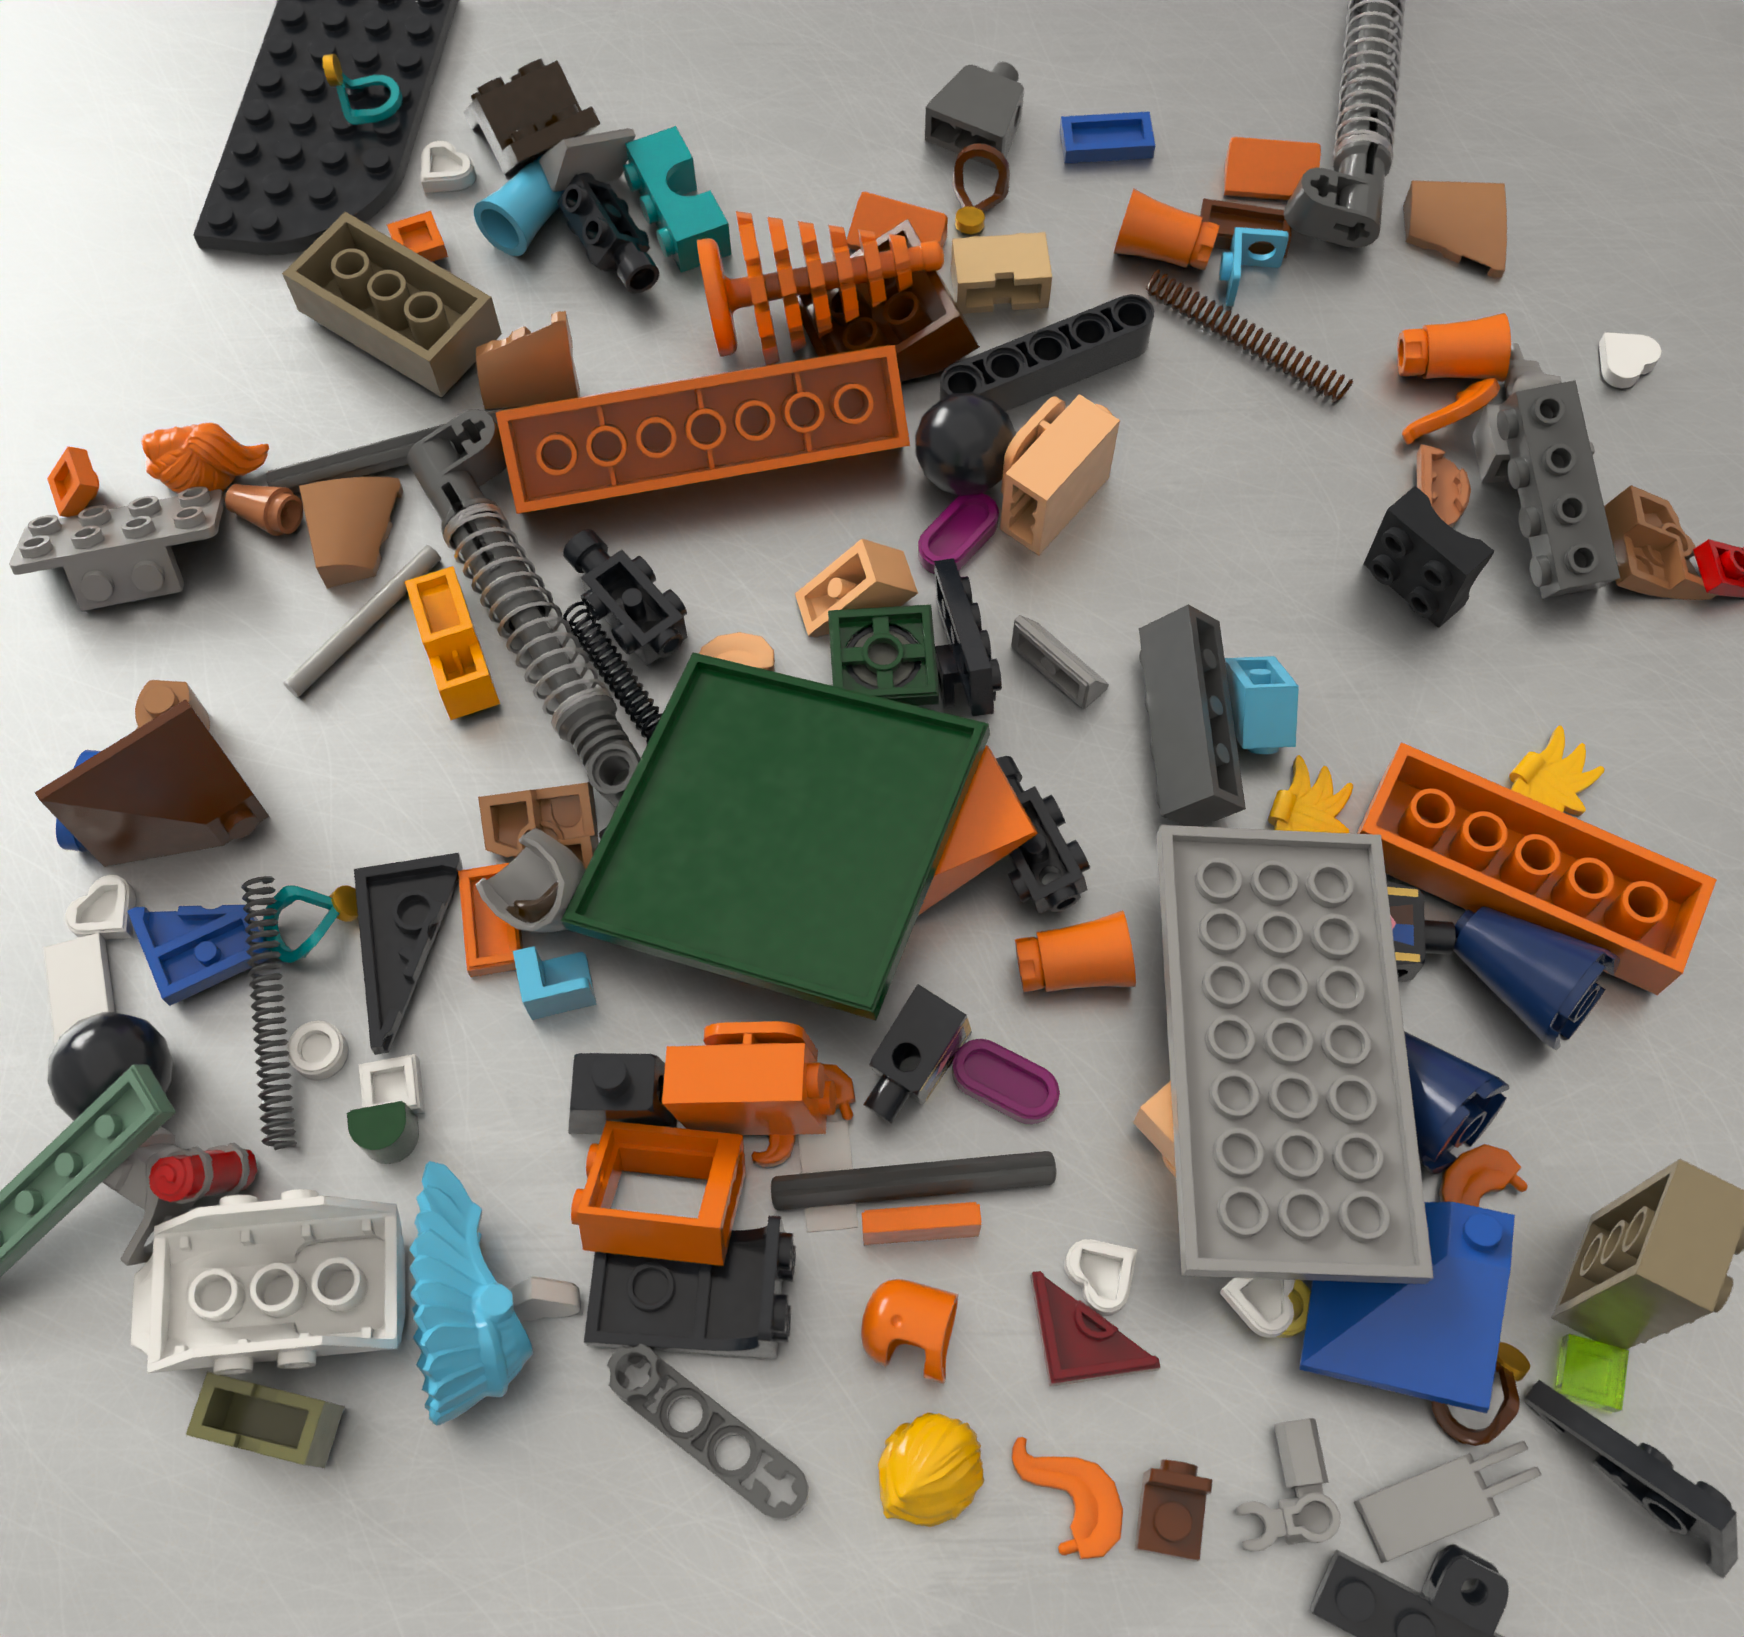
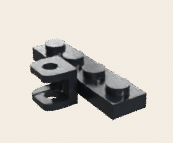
M954 558L934 561L937 606L949 641L947 645L935 646L939 693L944 708L955 707L954 684L962 683L972 716L993 714V701L996 700V691H1001L1002 689L1000 667L997 658H991L989 634L987 630H982L978 603H972L969 577H960Z
M1456 1544L1448 1545L1437 1556L1422 1588L1423 1594L1336 1549L1310 1608L1314 1615L1356 1637H1504L1496 1633L1495 1630L1507 1604L1509 1587L1506 1579L1499 1574L1493 1563ZM1473 1578L1477 1579L1471 1589L1461 1590L1465 1581Z

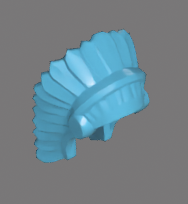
M429 1161L425 1165L422 1177L424 1190L416 1197L421 1212L416 1215L414 1222L418 1236L409 1249L415 1257L409 1269L416 1281L410 1296L416 1302L412 1311L415 1315L414 1321L419 1326L413 1339L421 1349L416 1366L425 1376L422 1391L428 1394L425 1409L429 1411V1420L438 1426L457 1418L486 1396L502 1398L508 1391V1384L517 1376L523 1365L533 1354V1348L525 1329L514 1311L512 1292L496 1282L483 1259L479 1248L482 1234L478 1233L482 1218V1208L471 1201L461 1181L446 1165Z

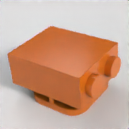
M782 1021L714 1023L704 1028L703 1041L706 1045L667 1046L662 1104L686 1129L741 1135L826 1134L827 1115H834L836 1110L835 1083L833 1080H828L824 1073L823 1064L817 1062L818 1049L803 1027Z

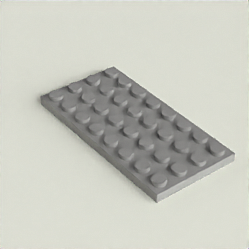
M1161 825L1157 833L1182 1276L1405 1284L1428 1283L1433 1279L1381 835Z

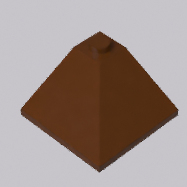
M909 219L876 239L879 252L890 250L889 234L905 236L907 248L920 246V243H922ZM861 249L850 255V258L862 256ZM938 270L912 272L913 285L901 292H898L895 277L884 279L886 300L873 308L870 302L867 283L856 284L859 316L847 323L843 314L839 289L826 290L833 331L820 338L811 294L797 296L802 324L818 357L885 345H895L900 382L938 373L978 349L979 345Z
M186 699L34 792L40 802L104 867L224 846L234 839H240L249 835L260 822L270 817Z

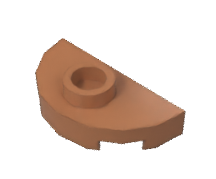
M1421 444L1417 452V488L1429 497L1435 512L1452 528L1462 517L1468 506L1471 493L1468 474L1464 469L1461 468L1459 470L1453 462L1443 457L1445 454L1443 450Z

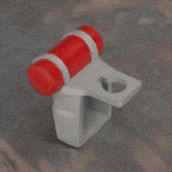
M160 1127L102 1181V1183L145 1210L144 1218L120 1260L127 1266L147 1262L153 1254V1241L146 1247L144 1245L150 1234L154 1231V1226L187 1213L193 1204L202 1197L213 1196L222 1198L246 1190L254 1182L258 1170L255 1155L250 1149H242L236 1143H229L228 1146L211 1147L206 1151H203L198 1146L192 1147V1149H181L175 1145V1135Z

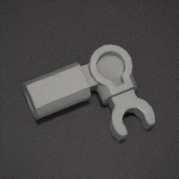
M1315 1418L1274 1424L1287 1489H1295L1296 1498L1279 1500V1509H1270L1264 1503L1256 1501L1245 1502L1236 1508L1237 1516L1255 1514L1260 1517L1264 1524V1532L1260 1538L1242 1542L1244 1550L1252 1552L1265 1550L1274 1543L1277 1537L1285 1536L1287 1544L1290 1545L1304 1542L1320 1543L1331 1539L1337 1533L1340 1526V1512L1332 1499L1323 1493L1322 1484L1329 1483Z

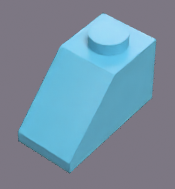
M1275 656L1225 658L1235 736L1241 747L1255 754H1274L1279 751V747H1296L1298 684Z

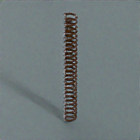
M1160 269L1153 273L1148 286L1145 287L1148 290V295H1155L1157 301L1163 300L1164 305L1171 304L1172 310L1179 308L1180 314L1187 313L1188 319L1195 317L1196 323L1202 322L1204 328L1210 327L1212 332L1218 331L1220 337H1227V341L1234 340L1235 345H1242L1244 351L1250 349L1251 355L1258 354L1260 360L1266 358L1267 364L1274 363L1275 368H1282L1284 374L1291 372L1292 378L1299 376L1300 383L1307 381L1309 388L1315 386L1316 392L1323 391L1324 397L1332 395L1333 402L1340 400L1353 384V378L1349 379L1343 390L1336 396L1341 383L1345 379V374H1342L1336 384L1328 391L1331 381L1337 373L1335 369L1332 370L1328 379L1320 387L1322 378L1329 368L1328 365H1324L1320 374L1311 383L1314 373L1320 365V360L1314 363L1310 372L1303 378L1305 370L1312 360V355L1306 358L1303 366L1295 373L1298 363L1304 356V350L1298 353L1292 365L1287 369L1289 360L1296 351V346L1290 348L1286 358L1279 364L1281 355L1288 346L1287 341L1283 342L1278 353L1271 359V355L1280 341L1279 337L1273 340L1269 350L1262 355L1265 346L1272 336L1271 332L1266 334L1261 345L1254 351L1257 341L1264 332L1263 328H1259L1252 342L1246 346L1248 338L1256 327L1255 323L1249 326L1245 336L1238 342L1240 334L1248 323L1247 318L1243 319L1236 333L1230 337L1232 329L1240 318L1239 314L1233 317L1229 327L1222 333L1223 327L1230 318L1232 311L1231 309L1227 310L1220 324L1214 328L1217 319L1223 312L1224 306L1220 305L1216 309L1211 321L1207 323V318L1216 305L1215 300L1211 301L1204 315L1199 319V314L1208 301L1207 296L1201 299L1196 311L1191 315V310L1200 297V292H1195L1188 307L1183 310L1184 303L1191 295L1192 287L1185 290L1180 302L1175 306L1176 299L1184 288V282L1179 283L1172 298L1167 301L1168 295L1176 284V278L1170 280L1164 294L1160 297V291L1169 278L1168 273L1164 274L1156 290L1152 292V287L1160 277Z

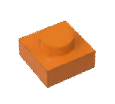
M431 211L387 224L391 239L427 260L433 262L448 257Z
M67 446L47 478L58 514L63 517L78 515L86 508L90 500L96 497L99 489V478L93 470L87 450Z

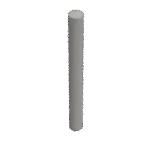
M426 545L283 682L285 687L296 697L302 695L408 592L405 581L426 575L441 560L437 551L431 546Z

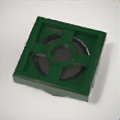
M931 604L828 611L833 686L914 706L939 704V685Z

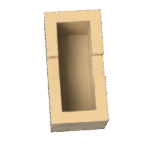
M1046 232L984 237L972 236L952 239L951 277L954 300L961 313L993 312L994 304L1011 303L1012 310L1049 308L1052 271Z

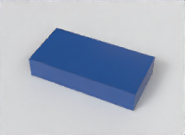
M1150 111L1061 117L1060 136L1064 164L1153 159L1156 145Z

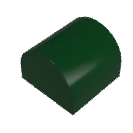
M403 1101L354 1109L347 1113L348 1131L352 1140L376 1162L382 1164L400 1162L408 1157L417 1145L419 1138L418 1117Z

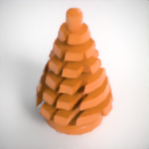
M736 211L748 276L730 279L724 273L717 242L711 238L697 240L703 283L720 357L734 354L738 347L733 313L739 308L754 305L766 366L780 361L769 301L783 299L794 353L806 346L797 296L811 294L820 338L833 331L826 290L839 289L843 314L847 323L859 316L856 284L867 283L870 302L873 308L886 300L884 279L895 277L898 292H901L913 285L912 272L940 270L944 264L943 248L938 241L920 243V246L907 248L905 236L889 234L890 250L879 252L875 233L860 229L858 231L862 256L850 258L844 227L828 225L833 261L821 263L813 223L798 221L805 267L792 269L783 219L767 217L777 272L763 274L752 214Z

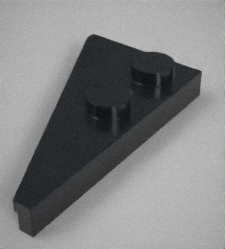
M459 853L354 869L370 1047L375 1055L389 1053L459 879L458 871L463 869Z
M1538 1380L1525 1396V1402L1559 1434L1568 1431L1600 1454L1593 1461V1464L1633 1500L1641 1504L1669 1532L1686 1535L1690 1530L1711 1548V1557L1706 1562V1565L1722 1578H1725L1738 1560L1737 1513L1732 1509L1730 1501L1710 1484L1703 1481H1697L1694 1484L1673 1470L1674 1467L1670 1460L1653 1446L1646 1443H1640L1637 1446Z

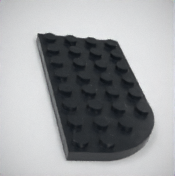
M278 0L193 234L198 247L261 255L295 253L307 250L344 212L349 213L364 223L375 216L394 196L404 179L458 0ZM336 54L342 73L351 80L372 75H385L392 78L401 89L403 97L401 106L387 119L366 124H350L344 117L336 86L331 87L325 77L323 56ZM369 86L356 89L345 88L350 107L353 110L381 107L389 100L391 90L385 86Z

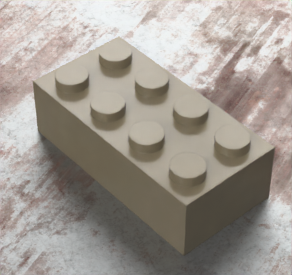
M344 212L282 273L299 312L440 397H443L476 362V347L492 340H497L502 334L491 296L347 212Z
M1678 1159L1591 1215L1551 1318L1619 1353L1640 1343L1644 1344L1661 1334H1668L1671 1330L1682 1325L1691 1324L1696 1319L1710 1313L1719 1312L1727 1302L1733 1287V1278L1727 1275L1734 1254L1738 1255L1744 1249V1190L1682 1159Z

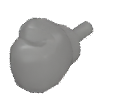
M1517 343L1511 344V361L1507 377L1504 380L1507 399L1517 391L1561 383L1560 376L1543 373L1537 361L1524 360L1519 345Z

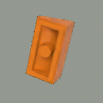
M1232 137L1225 159L1224 195L1289 200L1303 174L1309 169L1320 166L1321 145L1308 142Z
M862 192L858 199L847 236V246L849 249L856 251L861 249L859 229L874 232L877 239L909 219L922 243L935 240L943 248L947 239L948 217L944 213L869 192Z

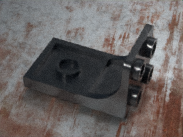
M769 1216L767 1226L762 1228L732 1230L723 1266L595 1252L584 1343L587 1346L634 1348L639 1344H643L655 1351L777 1359L778 1342L788 1343L790 1335L791 1305H788V1295L782 1294L783 1281H794L796 1245H793V1233H785L781 1216Z

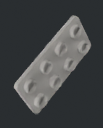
M199 486L186 489L176 497L158 500L156 496H145L133 500L128 506L108 509L104 505L93 506L71 517L58 519L56 515L41 516L30 521L27 527L24 528L9 565L15 575L63 566L81 611L182 592L184 580L171 545L208 539L218 533L225 498L221 489L208 492L206 487Z

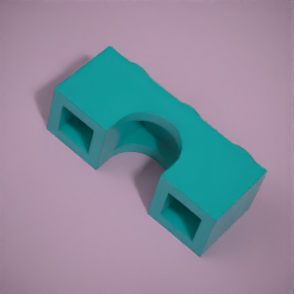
M674 126L625 143L628 163L622 167L626 182L631 192L639 191L641 195L639 202L649 225L656 224L658 228L656 235L666 258L672 256L681 273L700 266L697 240L707 238L717 242L721 259L732 255L729 224L711 190L695 196H682L696 191L697 185L693 157L677 127Z

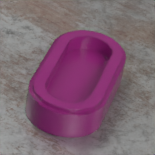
M984 493L958 496L921 534L918 541V559L922 567L928 572L935 574L934 561L954 558L959 571L996 532L999 518V509L996 502Z
M974 1039L966 1042L957 1050L954 1056L952 1067L953 1079L957 1087L964 1094L1023 1124L1033 1125L1042 1123L1054 1113L1060 1096L1059 1085L1053 1074L1044 1067L987 1039Z

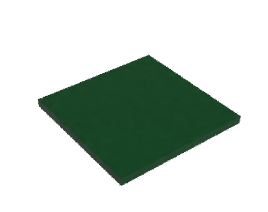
M693 652L561 922L566 930L876 1021L989 739V724Z

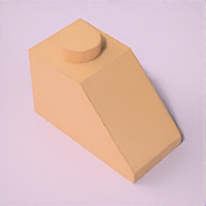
M861 539L797 591L795 596L808 636L819 637L829 634V610L902 606L918 594L904 551Z

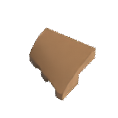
M1412 181L1403 204L1406 242L1424 250H1436L1444 258L1456 263H1460L1463 256L1489 266L1488 276L1502 278L1505 271L1507 248L1505 183Z
M351 477L299 486L316 569L326 588L375 577L382 559L380 547L389 538L393 524L390 515L396 497L402 498L403 488L399 478Z
M1630 485L1604 506L1620 578L1616 580L1617 586L1647 595L1672 599L1711 600L1716 596V594L1706 593L1702 578L1699 577L1689 560L1694 556L1693 549L1696 546L1691 538L1682 530L1679 518L1668 500Z

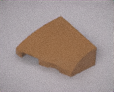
M566 311L551 314V324L531 333L524 326L512 331L510 336L505 339L492 340L476 347L477 372L484 409L524 407L580 397V387L573 360V341Z
M590 782L478 797L485 850L507 858H516L526 847L519 842V839L525 833L538 828L570 849L582 862L585 869L587 868L598 846L593 786Z

